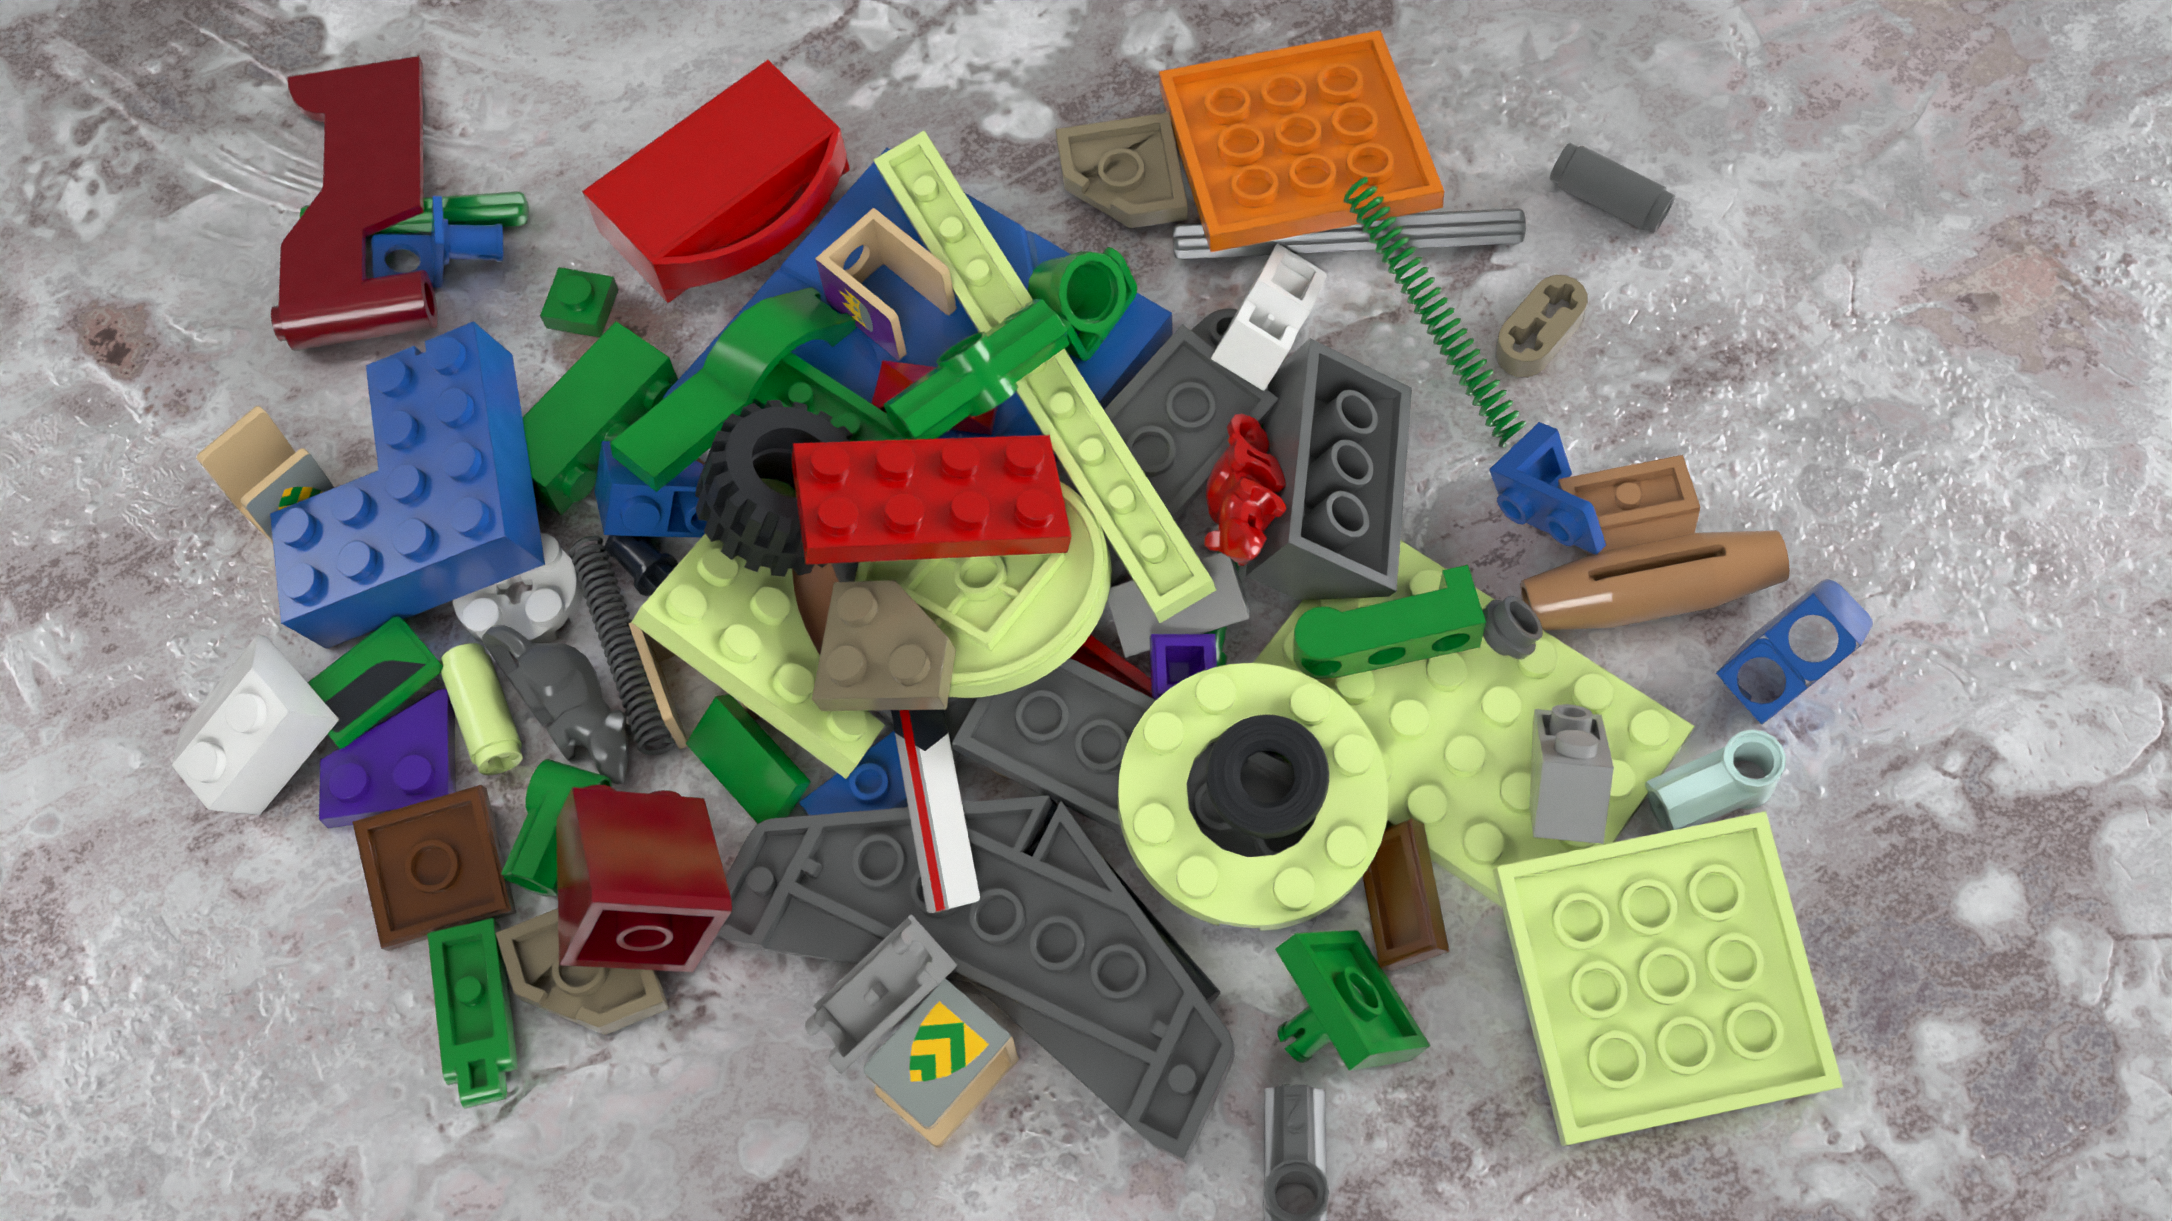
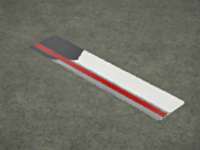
M944 709L891 710L926 909L929 913H934L978 902L980 894Z

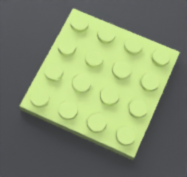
M1766 811L1497 866L1493 870L1561 1146L1843 1087Z

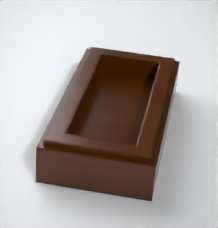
M1409 819L1386 828L1376 855L1362 877L1379 968L1393 972L1449 953L1450 951L1424 823Z

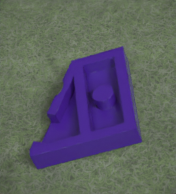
M447 689L435 691L359 736L345 748H339L320 759L319 820L327 828L351 826L353 821L456 792L455 712Z

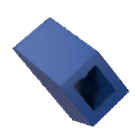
M611 441L601 442L594 492L604 535L701 538L705 534L704 529L707 521L698 520L696 505L699 498L695 497L697 483L704 464L695 460L658 492H655L613 458L610 447Z

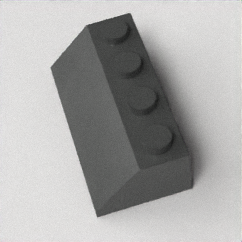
M1310 338L1280 365L1268 384L1267 390L1279 399L1263 422V430L1267 433L1269 448L1266 454L1274 456L1283 471L1286 486L1275 494L1282 498L1286 505V511L1281 517H1275L1263 532L1267 539L1259 555L1247 563L1245 577L1297 600L1389 597L1397 591L1412 388Z

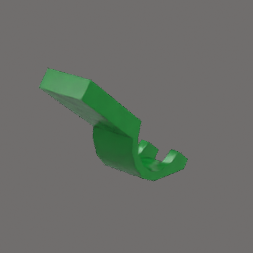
M813 287L763 299L745 310L723 331L707 355L701 370L610 442L613 458L655 492H658L711 448L717 431H721L723 422L732 413L740 416L743 407L753 404V400L765 378L781 359L797 346L813 339L824 340L834 347L856 329L855 319L848 313H837L821 301L820 293Z

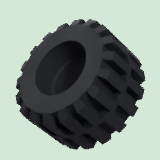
M767 400L764 409L753 403L743 407L740 416L732 413L723 422L721 431H717L697 483L695 497L699 498L696 505L698 520L707 521L704 529L705 534L711 542L720 540L723 543L721 552L731 560L736 556L746 560L744 567L758 572L759 567L762 566L770 568L771 576L785 577L788 569H794L797 575L800 576L811 573L815 565L805 564L797 498L780 494L761 480H778L795 488L792 468L793 443L851 441L853 434L845 426L836 428L830 423L833 418L832 416L821 410L818 415L808 412V405L794 402L792 407H784L781 400ZM817 564V565L820 566L821 568H823V567L826 566L827 564Z

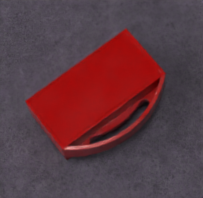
M766 60L584 189L582 193L599 233L669 303L688 288L718 282L743 273L763 263L787 247L817 218L828 203L840 177L850 171L840 127L769 60Z

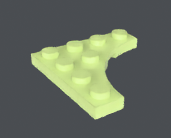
M761 479L774 491L786 496L796 497V490L790 485L778 480ZM704 534L640 607L631 623L847 779L885 725L868 711H821L812 700L820 655L807 633L798 609L793 586L792 569H788L785 577L771 576L770 568L762 566L759 567L758 572L752 571L744 567L746 560L739 556H736L733 560L729 559L721 552L723 543L720 540L711 542L707 535Z

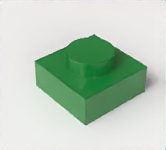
M558 267L540 314L547 329L600 338L619 291L614 276Z

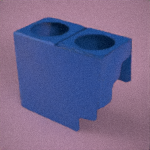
M1823 580L1751 635L1716 674L1758 722L1764 724L1858 649L1871 630L1873 620L1841 585L1833 580ZM1817 615L1824 617L1836 628L1838 645L1835 652L1829 658L1820 662H1809L1799 658L1791 649L1789 644L1790 629L1798 619L1804 616ZM1765 635L1768 639H1766V638H1761V639H1759V638H1760L1761 636ZM1758 657L1768 658L1782 668L1786 678V685L1778 699L1770 703L1751 701V695L1738 684V672L1742 665L1750 659Z

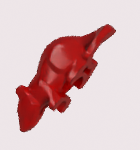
M1235 414L1227 425L1228 443L1230 446L1215 463L1208 477L1206 488L1208 511L1213 521L1218 524L1219 530L1209 532L1205 537L1204 543L1210 551H1219L1237 562L1238 566H1244L1261 552L1267 539L1263 532L1275 517H1281L1286 511V505L1282 498L1275 494L1286 486V482L1278 460L1271 454H1266L1269 448L1267 433L1261 428L1259 422L1251 416Z

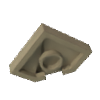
M1169 112L1055 129L1064 189L1129 228L1188 220V205Z
M895 580L834 582L812 700L821 711L947 709L956 649L944 632Z
M558 908L496 932L513 991L521 1001L604 1035L669 1009L656 970L559 965Z

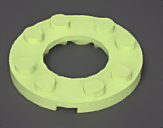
M1240 663L1214 667L1188 677L1167 690L1150 706L1134 728L1127 743L1119 773L1117 803L1120 825L1128 850L1145 878L1162 896L1184 912L1202 921L1217 926L1221 923L1236 927L1260 928V931L1290 927L1308 921L1337 904L1354 888L1375 857L1382 841L1389 808V789L1383 758L1374 737L1358 713L1342 697L1316 679L1300 672L1269 664ZM1257 715L1283 716L1307 728L1317 738L1325 752L1329 765V786L1323 806L1316 815L1313 826L1296 845L1276 855L1245 857L1223 850L1201 832L1189 810L1186 784L1192 765L1209 744L1217 741L1235 723Z

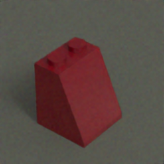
M606 785L571 788L557 818L559 965L694 972L732 912L731 896L705 799L685 797L669 790L636 793L616 791L614 788Z

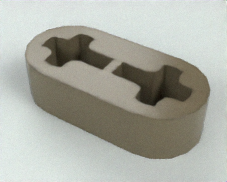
M1553 275L1544 278L1505 321L1498 334L1495 358L1499 366L1506 373L1515 377L1526 378L1539 374L1579 329L1586 312L1588 294L1584 286L1577 279L1567 275ZM1561 299L1569 303L1568 308L1562 306L1551 319L1546 317L1549 303L1555 305ZM1532 333L1537 335L1534 350L1526 348L1522 353H1519L1513 349L1514 343L1522 345Z

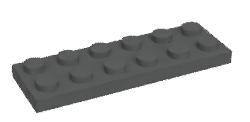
M1069 658L1058 668L1031 684L998 695L977 697L952 742L953 750L1044 796L1049 795L1052 800L1058 803L1062 801L1066 807L1123 835L1117 803L1118 780L1122 758L1134 728L1156 700ZM1216 741L1209 744L1193 763L1186 784L1189 810L1201 832L1221 849L1245 857L1276 855L1296 845L1313 826L1315 817L1299 831L1272 839L1257 838L1243 834L1221 818L1211 802L1206 783L1207 762ZM1258 752L1244 763L1240 779L1246 793L1255 800L1275 802L1290 792L1295 781V773L1293 767L1263 752ZM1318 916L1301 924L1312 928Z

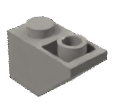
M1569 704L1554 706L1552 710H1534L1529 806L1533 837L1604 843L1614 766L1602 715L1592 714L1590 710L1584 707Z

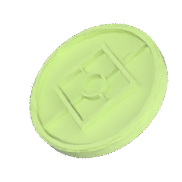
M1061 481L1060 485L1072 536L1068 553L859 562L855 582L895 580L949 638L956 649L949 697H986L1016 690L1046 676L1069 659L1082 646L1096 627L1104 611L1110 591L1111 557L1103 530L1092 511L1079 494Z

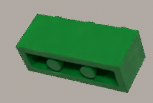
M617 321L522 417L535 498L560 516L574 502L584 499L594 487L601 442L612 441L664 399L663 396L678 380L671 360L667 355Z

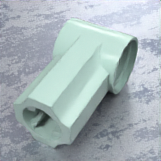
M1742 731L1730 738L1726 747L1648 780L1645 786L1648 790L1647 797L1650 809L1661 829L1672 831L1701 825L1738 808L1752 809L1766 803L1773 794L1785 769L1786 755L1783 747L1775 737L1764 731ZM1743 760L1751 761L1763 770L1765 777L1760 779L1747 778L1737 771L1734 763Z

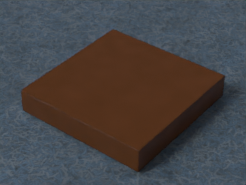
M474 786L352 822L381 949L386 951L427 940V933L490 918L499 919L517 913L510 883L501 875L505 862L487 788L484 786Z

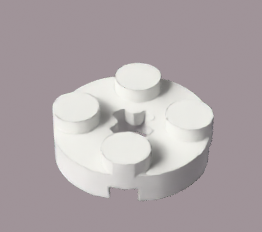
M540 533L545 565L453 600L454 610L458 619L472 637L482 641L483 635L490 627L505 625L518 631L532 643H551L558 638L555 631L564 625L567 618L569 617L571 622L573 621L581 605V583L577 579L578 575L571 558L560 547L558 541L553 536ZM523 581L525 585H533L532 590L522 593L521 602L511 604L507 595H504L507 588L514 583Z

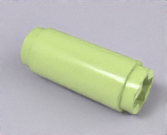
M477 643L463 644L450 649L441 657L440 662L443 665L441 675L472 763L477 765L479 773L483 775H496L516 767L523 759L521 753L522 743L491 657L486 654L484 647Z

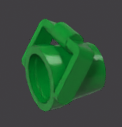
M1107 247L1103 253L1080 251L1067 257L1043 261L1033 270L1028 283V293L1032 299H1043L1058 314L1068 331L1067 339L1070 344L1064 348L1067 354L1082 361H1087L1094 355L1136 297L1138 288L1124 257L1111 247Z

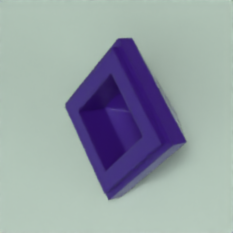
M1151 634L1149 636L1152 698L1155 700L1182 680L1199 672L1217 667L1215 634Z

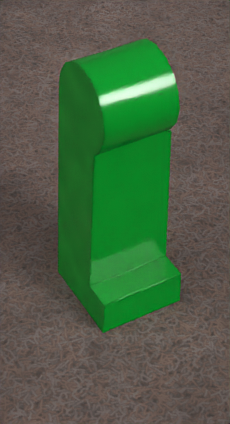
M1463 565L1442 570L1439 590L1344 612L1331 607H1315L1306 611L1298 619L1294 628L1293 659L1298 669L1305 675L1315 679H1330L1480 648L1486 620L1469 566Z

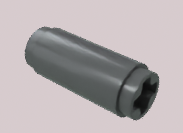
M1568 143L1565 146L1550 175V180L1559 184L1560 189L1641 230L1646 228L1654 233L1657 232L1665 220L1676 196L1666 191L1665 186L1583 145L1578 147L1572 143Z

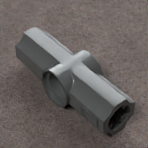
M1283 1084L1279 1087L1265 1088L1264 1221H1327L1329 1187L1327 1183L1326 1091L1325 1089H1318L1309 1085ZM1298 1183L1310 1189L1316 1203L1308 1212L1295 1215L1283 1210L1277 1203L1275 1195L1284 1185Z

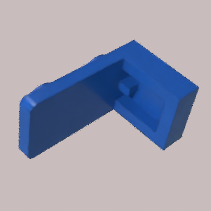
M1538 422L1489 469L1498 493L1497 503L1502 512L1513 522L1521 525L1527 523L1549 533L1556 541L1565 546L1575 545L1597 555L1606 546L1594 506L1589 501L1558 488V479L1570 477L1572 471L1558 429Z

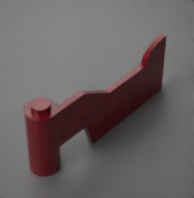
M420 56L288 76L289 92L298 110L309 119L325 121L324 163L321 191L281 244L278 306L271 308V322L277 339L279 341H287L293 351L437 328L438 310L431 280L425 270L369 279L366 277V236L424 213L423 64Z

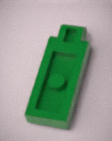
M494 918L427 933L442 1073L448 1086L458 1084L459 1098L464 1109L507 1099L505 1072L516 1070L518 1066L506 965L496 937V932L501 931V926Z

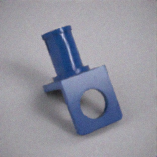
M432 196L431 235L376 234L371 239L373 278L401 273L390 269L385 262V258L389 253L400 249L409 250L419 258L420 264L413 271L425 270L433 288H443V265H449V260H496V262H503L502 224H495V226L448 225V219H443L442 196Z

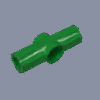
M1034 299L1030 303L1025 304L1020 310L1006 317L985 333L983 331L973 334L945 351L936 361L938 367L883 404L887 412V418L903 440L936 439L969 415L973 417L983 414L1012 396L1018 388L1017 381L1070 345L1067 339L1068 331L1058 314L1043 299Z

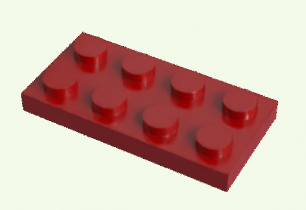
M1050 435L793 443L792 468L805 564L1068 553L1072 536Z

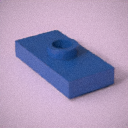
M895 731L867 750L847 779L837 773L799 801L802 811L809 816L908 807Z

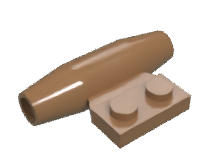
M1678 455L1558 479L1559 489L1587 500L1594 506L1606 546L1597 555L1581 549L1587 556L1521 580L1520 589L1522 600L1537 615L1543 630L1607 629L1721 606L1787 581L1790 574V566L1785 542L1777 530L1695 533L1701 507L1684 456Z

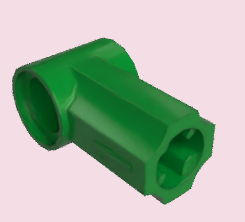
M543 760L537 766L530 779L525 798V807L528 814L501 875L508 882L516 884L526 891L545 897H558L557 818L572 787L584 788L591 785L612 787L610 778L554 760Z

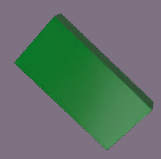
M730 694L715 696L685 743L757 824L768 819L788 817L811 783L805 774Z

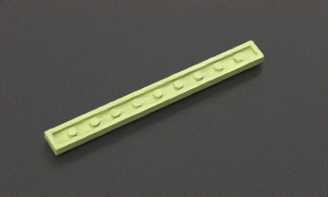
M925 131L918 133L873 159L879 173L927 250L948 267L953 292L978 332H988L1006 317L1020 310L1025 304L1033 300ZM1061 350L1017 381L1018 388L1015 392L1042 435H1050L1053 453L1079 495L1084 499L1099 522L1104 535L1158 622L1162 623L1216 591L1211 576L1066 350Z

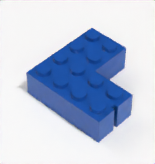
M474 321L426 340V352L424 353L415 346H412L366 365L378 471L270 514L281 624L325 649L372 632L392 617L399 616L402 619L411 617L545 565L513 354Z

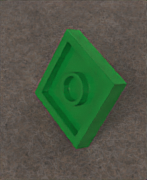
M1358 930L1295 933L1275 948L1309 1004L1308 1007L1291 1020L1282 1023L1277 1029L1280 1042H1285L1292 1036L1296 1039L1284 1049L1299 1063H1306L1316 1052L1330 1042L1333 1043L1349 1071L1408 1062L1431 1046L1383 969L1379 968L1378 961Z

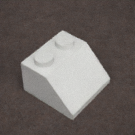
M258 634L180 729L172 767L208 810L261 815L339 721V718L269 638Z

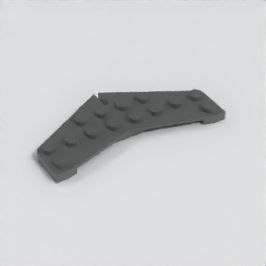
M1049 795L963 802L962 806L980 899L975 903L934 913H929L926 909L908 807L773 818L759 823L752 829L726 875L731 896L732 912L716 937L734 946L857 965L912 914L958 965L946 979L970 982L1150 1145L1163 1153L1187 1163L1233 1064L1235 1055L1234 1042L1224 1023L1062 801H1060L1033 857L1027 855L1053 804Z

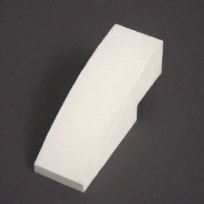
M1277 243L1228 326L1211 359L1264 391L1289 353L1299 329L1310 314L1327 273Z

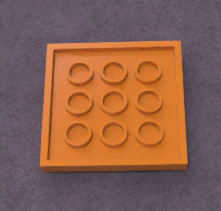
M1381 30L1159 71V89L1166 111L1170 114L1173 134L1210 252L1360 224L1356 222L1358 214L1350 212L1351 204L1344 203L1343 200L1347 190L1363 177H1368V182L1354 191L1349 199L1359 196L1372 186H1377L1378 188L1376 193L1361 201L1355 209L1365 206L1378 196H1383L1384 199L1381 204L1367 211L1361 219L1372 216L1385 206H1389L1390 211L1377 220L1443 208V186Z

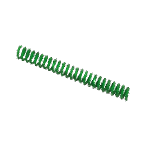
M1368 177L1361 178L1347 190L1343 200L1344 203L1351 204L1350 212L1358 214L1356 222L1364 224L1363 233L1370 234L1369 242L1377 244L1375 252L1383 254L1382 263L1390 264L1388 272L1396 274L1394 282L1396 284H1403L1401 293L1409 294L1408 304H1416L1414 313L1422 315L1420 323L1429 325L1426 333L1435 335L1433 344L1442 345L1439 352L1441 355H1449L1446 364L1455 365L1452 374L1461 376L1459 385L1468 386L1465 394L1467 396H1475L1472 405L1482 406L1478 415L1482 417L1489 416L1485 426L1495 427L1492 431V437H1502L1498 446L1506 448L1505 442L1526 426L1527 421L1522 420L1511 427L1501 430L1519 416L1520 411L1518 410L1494 420L1513 405V400H1508L1487 410L1496 401L1505 396L1507 390L1502 389L1480 400L1499 385L1500 380L1495 379L1473 390L1493 374V369H1488L1480 375L1466 380L1476 370L1485 365L1487 359H1481L1475 364L1460 370L1469 360L1480 354L1481 349L1476 348L1470 353L1454 359L1461 351L1473 344L1474 339L1469 338L1463 343L1447 349L1454 341L1466 334L1468 329L1462 328L1456 333L1440 339L1451 328L1458 325L1461 318H1455L1451 322L1434 329L1444 318L1454 313L1455 308L1450 307L1441 314L1427 319L1436 309L1446 304L1448 298L1443 297L1436 303L1420 309L1428 300L1438 295L1442 288L1436 287L1429 293L1414 299L1420 291L1434 283L1435 277H1429L1421 284L1407 289L1416 279L1426 274L1429 267H1423L1414 274L1400 279L1409 269L1421 263L1422 257H1416L1406 265L1394 269L1401 260L1413 254L1416 247L1411 246L1401 254L1387 259L1396 249L1408 243L1410 237L1404 236L1393 245L1381 249L1388 240L1400 234L1403 227L1398 226L1385 236L1374 239L1380 231L1395 223L1397 217L1391 216L1380 225L1368 229L1375 220L1386 215L1390 211V207L1385 206L1372 216L1361 219L1367 211L1381 204L1384 199L1383 196H1378L1365 206L1355 209L1361 201L1376 193L1378 188L1377 186H1372L1359 196L1349 199L1354 191L1368 182Z

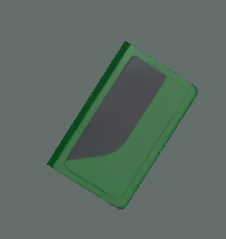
M395 616L307 683L339 718V721L329 731L328 735L342 749L440 674L443 665L401 617Z

